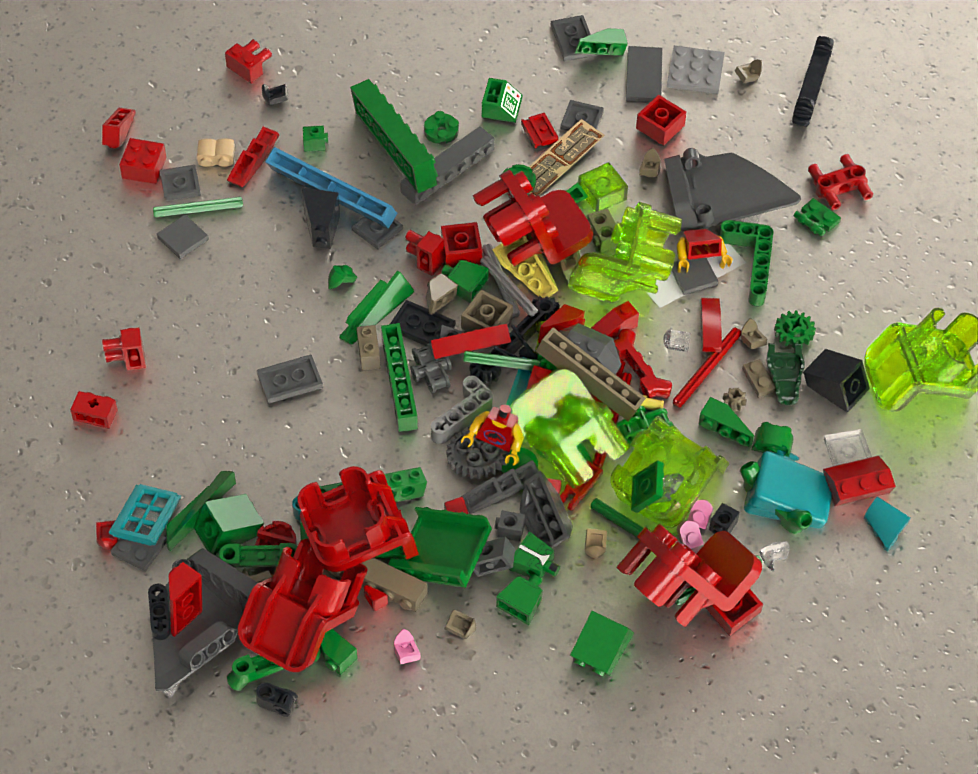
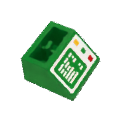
M489 78L482 100V117L516 123L523 95L506 80Z

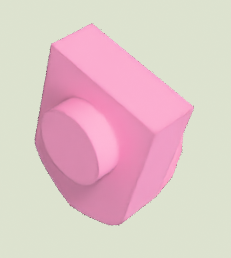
M706 499L694 502L688 521L696 522L699 528L706 530L713 512L711 503Z
M684 520L677 526L676 530L682 545L685 544L690 549L704 545L699 526L696 522Z
M402 629L394 640V652L400 664L420 660V652L413 636L409 631Z

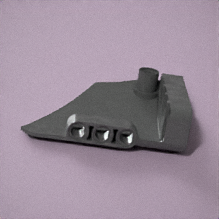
M203 548L187 559L175 561L172 565L173 569L184 562L202 575V612L177 636L173 637L170 632L169 637L164 640H157L153 637L156 691L171 690L235 641L238 634V625L249 595L257 584L256 581ZM168 582L165 587H166V589H167V595H168V607H169V619H170V598H169V582ZM160 593L156 596V601H160ZM157 608L153 613L155 615H162L165 610ZM158 622V631L163 632L162 622Z

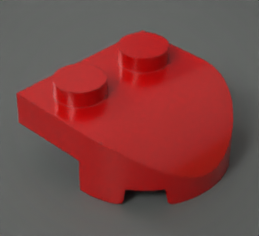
M272 521V524L265 527L262 526L258 530V538L254 546L280 545V543H293L297 545V538L291 525L283 521Z

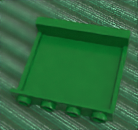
M415 507L418 518L411 534L414 537L419 555L406 560L404 555L403 558H391L388 565L425 582L466 588L492 530L487 517L466 514L464 512L435 510L429 507Z

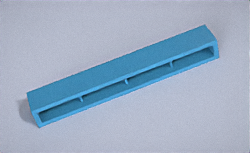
M276 147L273 148L265 161L273 171L307 188L338 192L340 205L388 229L398 214L391 205Z

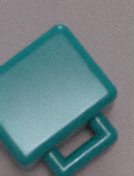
M777 450V453L764 452L757 462L760 469L753 488L747 492L744 503L745 512L781 520L775 515V509L787 512L796 509L809 511L813 518L812 524L809 527H824L828 521L832 500L831 491L824 473L795 462L799 460V457L793 453H790V457L784 456L786 452Z

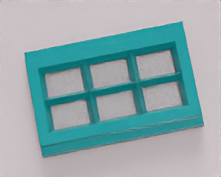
M136 484L112 525L109 534L113 535V537L149 546L156 545L181 500V495L143 484Z

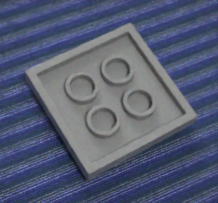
M674 45L667 88L718 94L725 52Z

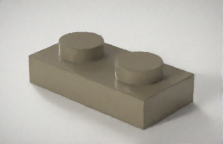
M760 359L743 364L742 370L758 398L776 393L774 383Z

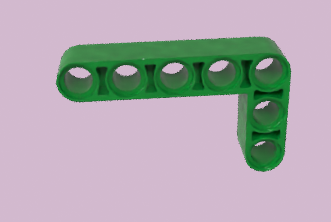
M726 220L721 223L719 233L724 243L754 248L748 301L752 306H762L767 292L773 229L763 224Z

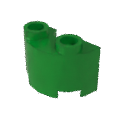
M762 422L755 432L751 450L761 453L766 451L777 453V450L786 452L784 456L790 457L794 440L791 433L792 429L788 426L781 427L769 422Z

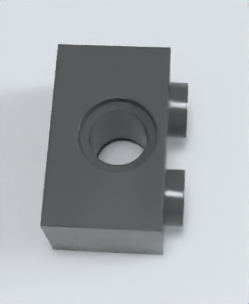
M506 537L487 541L473 572L479 577L513 568L515 547Z

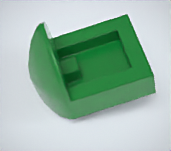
M334 265L328 276V289L337 288L341 283H354L357 276L354 274L353 269L348 265Z

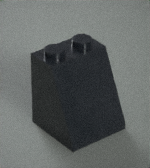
M303 187L304 215L312 245L321 249H331L340 218L339 193Z
M824 349L803 371L809 388L846 412H849L870 389L863 361L832 350Z

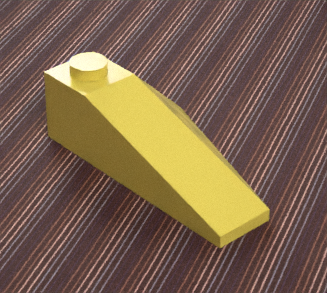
M530 233L508 246H504L501 243L492 249L500 264L538 297L540 295L542 298H545L547 295L549 298L559 291L542 253L533 255L515 267L508 260L507 254L533 239Z

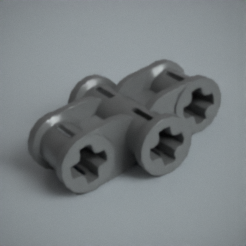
M431 343L419 349H412L413 358L418 365L410 366L414 381L418 382L419 379L424 378L431 393H435L436 390L444 387L449 388L451 386L450 380L445 370H452L449 357L435 359Z

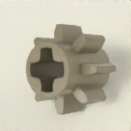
M729 388L728 393L723 394L724 403L728 404L733 411H741V406H746V392H742L739 388Z

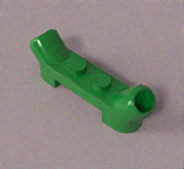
M754 461L747 462L740 468L746 492L753 488L760 467ZM775 509V515L781 519L780 524L790 533H800L812 524L813 518L809 511L796 509L787 512Z
M293 543L258 546L226 544L216 553V557L234 568L277 567L283 548H291V557L293 558L297 545Z
M320 648L314 662H316L320 657ZM248 654L233 662L232 671L227 675V682L233 690L241 691L249 682L276 673L284 668L260 655L250 658Z

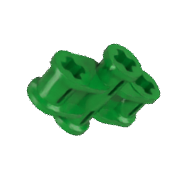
M640 406L629 422L623 419L615 425V429L622 437V444L628 445L643 440L645 447H651L659 442V435L670 432L674 428V424L669 420L668 412L665 408L646 413L645 407Z

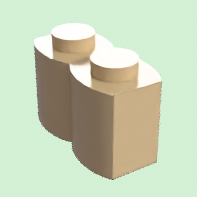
M227 138L198 140V165L204 167L234 165V140Z

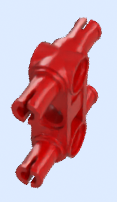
M844 154L840 157V162L844 168L823 174L817 164H812L808 167V172L812 176L813 185L816 188V195L819 198L826 199L832 210H837L841 207V202L837 195L857 189L864 200H869L874 194L867 184L868 179L865 176V168L856 165L849 154Z

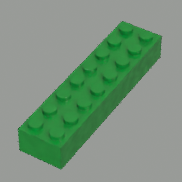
M370 79L351 86L355 113L419 194L436 186L438 174L434 168L436 163L434 156L427 152L425 145L419 142L417 135L411 132L409 125L403 122L401 115L395 112L393 105L389 104L385 95L379 92L378 86L373 84Z

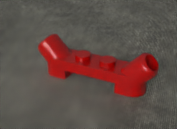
M622 329L614 343L619 358L623 361L626 360L640 379L639 391L641 394L651 399L656 396L669 398L672 382L657 378L654 375L651 366L645 363L642 354L633 347L636 334L631 329Z

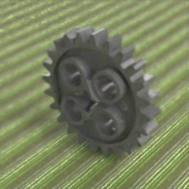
M463 429L461 430V435L455 433V439H450V444H447L448 450H446L448 464H451V469H456L457 474L462 472L463 477L470 474V479L474 475H477L478 479H480L483 474L487 478L490 472L495 475V469L501 471L502 465H507L505 458L510 454L503 449L477 439L476 434L473 436V444L468 447L471 443L469 438H464V441L461 443L462 437L469 433V430L466 432Z

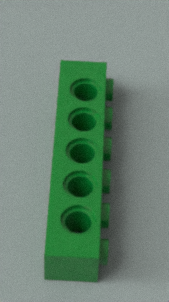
M400 323L381 325L382 344L398 431L418 429V416Z
M421 467L385 474L388 486L392 489L395 502L424 496L427 480ZM340 482L319 487L323 494L343 484Z

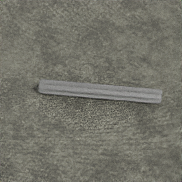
M483 245L482 250L484 255L490 257L493 260V262L502 270L501 265L495 253L492 250V245ZM495 279L503 300L513 305V318L518 317L520 310L516 301Z
M486 255L480 260L481 264L489 268L491 275L528 315L532 317L538 312V309L490 257Z

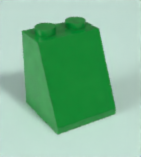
M247 494L206 501L194 529L206 550L216 556V553L226 544L241 545L257 537V532L264 525V522Z
M591 611L570 656L575 658L574 663L584 668L586 664L593 667L592 671L601 676H604L605 673L611 675L634 632L624 625Z

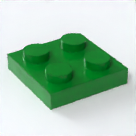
M657 460L633 476L631 511L638 513L662 498L663 462Z

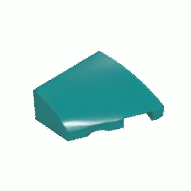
M879 497L874 499L864 515L868 525L873 528L875 536H879L883 542V548L886 551L895 543L898 535L911 518Z

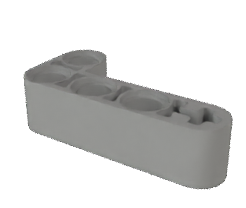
M468 376L463 380V396L465 399L432 422L431 439L436 444L447 442L455 436V433L458 434L462 429L464 430L471 425L476 416L492 409V391L476 376Z

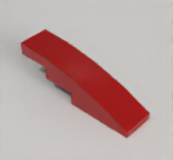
M263 126L257 138L252 139L247 150L242 151L227 181L243 188L270 153L280 136L279 133Z
M701 298L702 351L705 352L722 351L720 298Z
M507 324L431 340L435 359L462 354L465 351H477L494 347L495 345L511 343Z

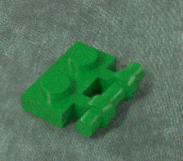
M815 198L802 207L801 212L797 210L793 215L800 224H805L810 228L811 232L817 233L821 237L826 231L829 232L841 221L840 216Z

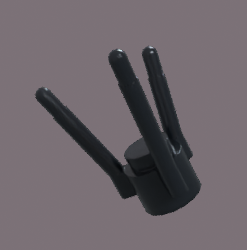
M512 324V329L524 345L519 350V357L537 360L538 354L528 345L516 326ZM496 345L494 346V349L507 356L518 357Z

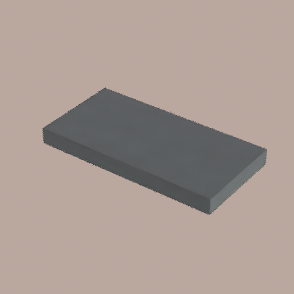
M628 46L626 101L651 102L656 96H661L662 48Z

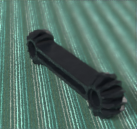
M827 36L817 37L793 112L792 122L797 126L807 127L810 124L834 46V40Z
M539 295L538 300L533 299L532 304L538 309V312L532 317L527 315L516 326L526 342L560 308L559 302H555V298L549 299L547 295L545 298H542ZM514 330L510 332L511 343L498 345V347L515 354L523 344ZM493 349L489 353L507 356L496 349ZM470 363L469 366L470 376H476L484 384L488 383L490 386L492 381H498L502 373L501 366Z

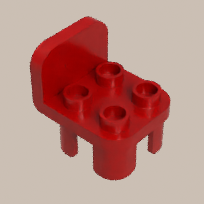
M507 170L499 175L500 179L472 195L476 204L484 206L507 192L509 200L485 213L483 219L495 240L502 242L504 246L510 245L528 233L532 236L533 239L507 254L508 260L513 267L533 255L541 253L544 254L550 264H556L586 247L593 238V230L589 221L567 191L554 190L542 197L539 195L534 196L533 193L527 195V193L533 191V188L523 171L513 175L510 170Z
M352 466L339 472L343 485L322 494L318 483L313 482L304 486L299 492L300 519L318 562L324 569L331 572L344 571L399 546L406 560L419 555L414 537L409 531L406 520L400 516L392 489L388 486L383 471L377 470L367 474L364 469Z
M658 524L653 531L644 527L637 536L640 540L616 566L621 573L631 575L646 557L653 552L656 557L635 580L634 586L658 607L664 605L666 608H670L687 588L694 587L696 589L695 592L674 616L676 621L684 627L692 621L702 608L715 604L723 611L731 610L757 581L762 571L760 559L727 531H720L712 535L702 548L695 553L687 545H682L677 541L678 539L661 524Z
M308 538L299 542L293 558L291 557L292 549L289 547L283 548L274 575L253 587L238 625L239 639L246 648L290 672H300L311 666L316 659L325 633L355 616L359 606L357 597L368 571L367 567L360 563L346 569L341 581L322 574L324 568L319 564Z

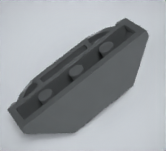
M579 323L558 331L612 373L617 374L621 367V361L613 338Z
M539 471L524 481V491L519 510L521 514H525V525L528 532L534 534L548 546L555 547L571 536L573 525L559 493L543 472Z

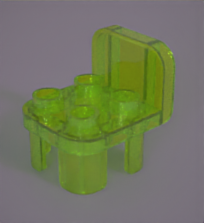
M638 202L635 208L627 206L622 221L616 222L611 235V243L617 244L615 255L610 254L608 256L594 252L583 254L570 274L569 288L576 293L610 303L616 302L620 295L638 289L656 294L658 292L656 281H666L675 261V253L663 248L669 233L676 235L680 232L682 218L653 210L651 205Z
M934 308L918 325L900 322L889 325L868 347L864 358L865 369L879 406L883 410L900 411L919 392L951 396L953 398H971L978 391V364L974 365L970 355V351L978 344V317L964 312L959 314L944 330L936 329L937 323L945 316V312L942 308Z
M566 369L553 371L517 397L511 404L510 413L519 418L518 424L521 426L524 438L539 457L550 462L565 484L568 483L571 488L580 486L593 476L592 469L575 447L586 438L598 453L606 452L609 458L613 460L618 459L630 448L629 443L613 422L612 418L614 415L609 407L604 403L595 401L579 377L572 371Z
M657 416L647 430H643L635 436L631 443V446L634 448L633 452L623 466L618 464L614 468L610 476V483L618 499L631 508L633 476L657 460L663 462V496L638 513L656 525L661 524L664 528H673L684 521L715 472L717 471L723 475L730 463L723 456H716L709 447H701L691 441L674 425L670 427L661 417Z

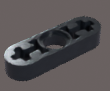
M157 583L148 589L151 632L155 639L164 640L169 637L171 632L168 595L166 587L163 584ZM156 592H160V601H156ZM157 608L165 610L162 615H155L153 613ZM158 622H162L163 632L158 631Z

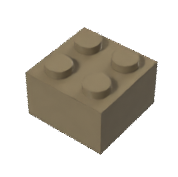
M480 290L461 314V329L470 332L503 324L508 325L513 319V305Z

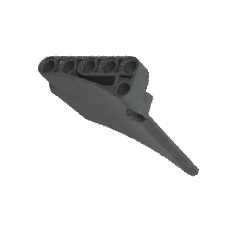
M688 148L684 151L683 157L676 155L664 158L674 209L681 231L698 226L705 229L720 225L726 220L735 221L797 205L801 200V196L778 178L735 153L704 156L699 154L697 149Z

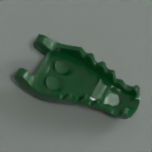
M768 343L766 361L776 389L777 401L783 405H794L799 400V387L805 367L801 343L794 344V353L775 352V343Z

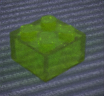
M610 162L585 172L578 177L579 185L588 196L586 201L595 212L608 209L627 200L628 185Z

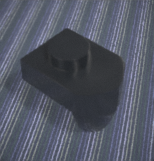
M263 84L262 96L268 105L282 103L288 100V88L286 84L269 89L266 84Z

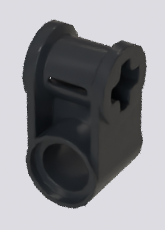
M267 682L257 686L256 700L261 708L273 711L284 717L290 715V708L298 698L295 692ZM265 693L270 694L269 697H262L261 695Z

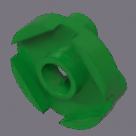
M437 111L424 122L425 136L429 141L436 144L445 141L450 143L458 136L459 122L453 116L443 111Z

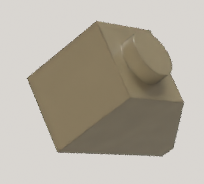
M443 274L431 278L427 284L426 296L429 314H434L455 299L458 284Z

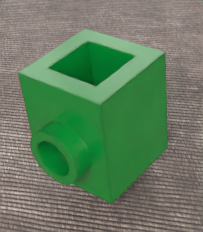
M324 125L304 126V152L325 151V143H328V132L324 133Z

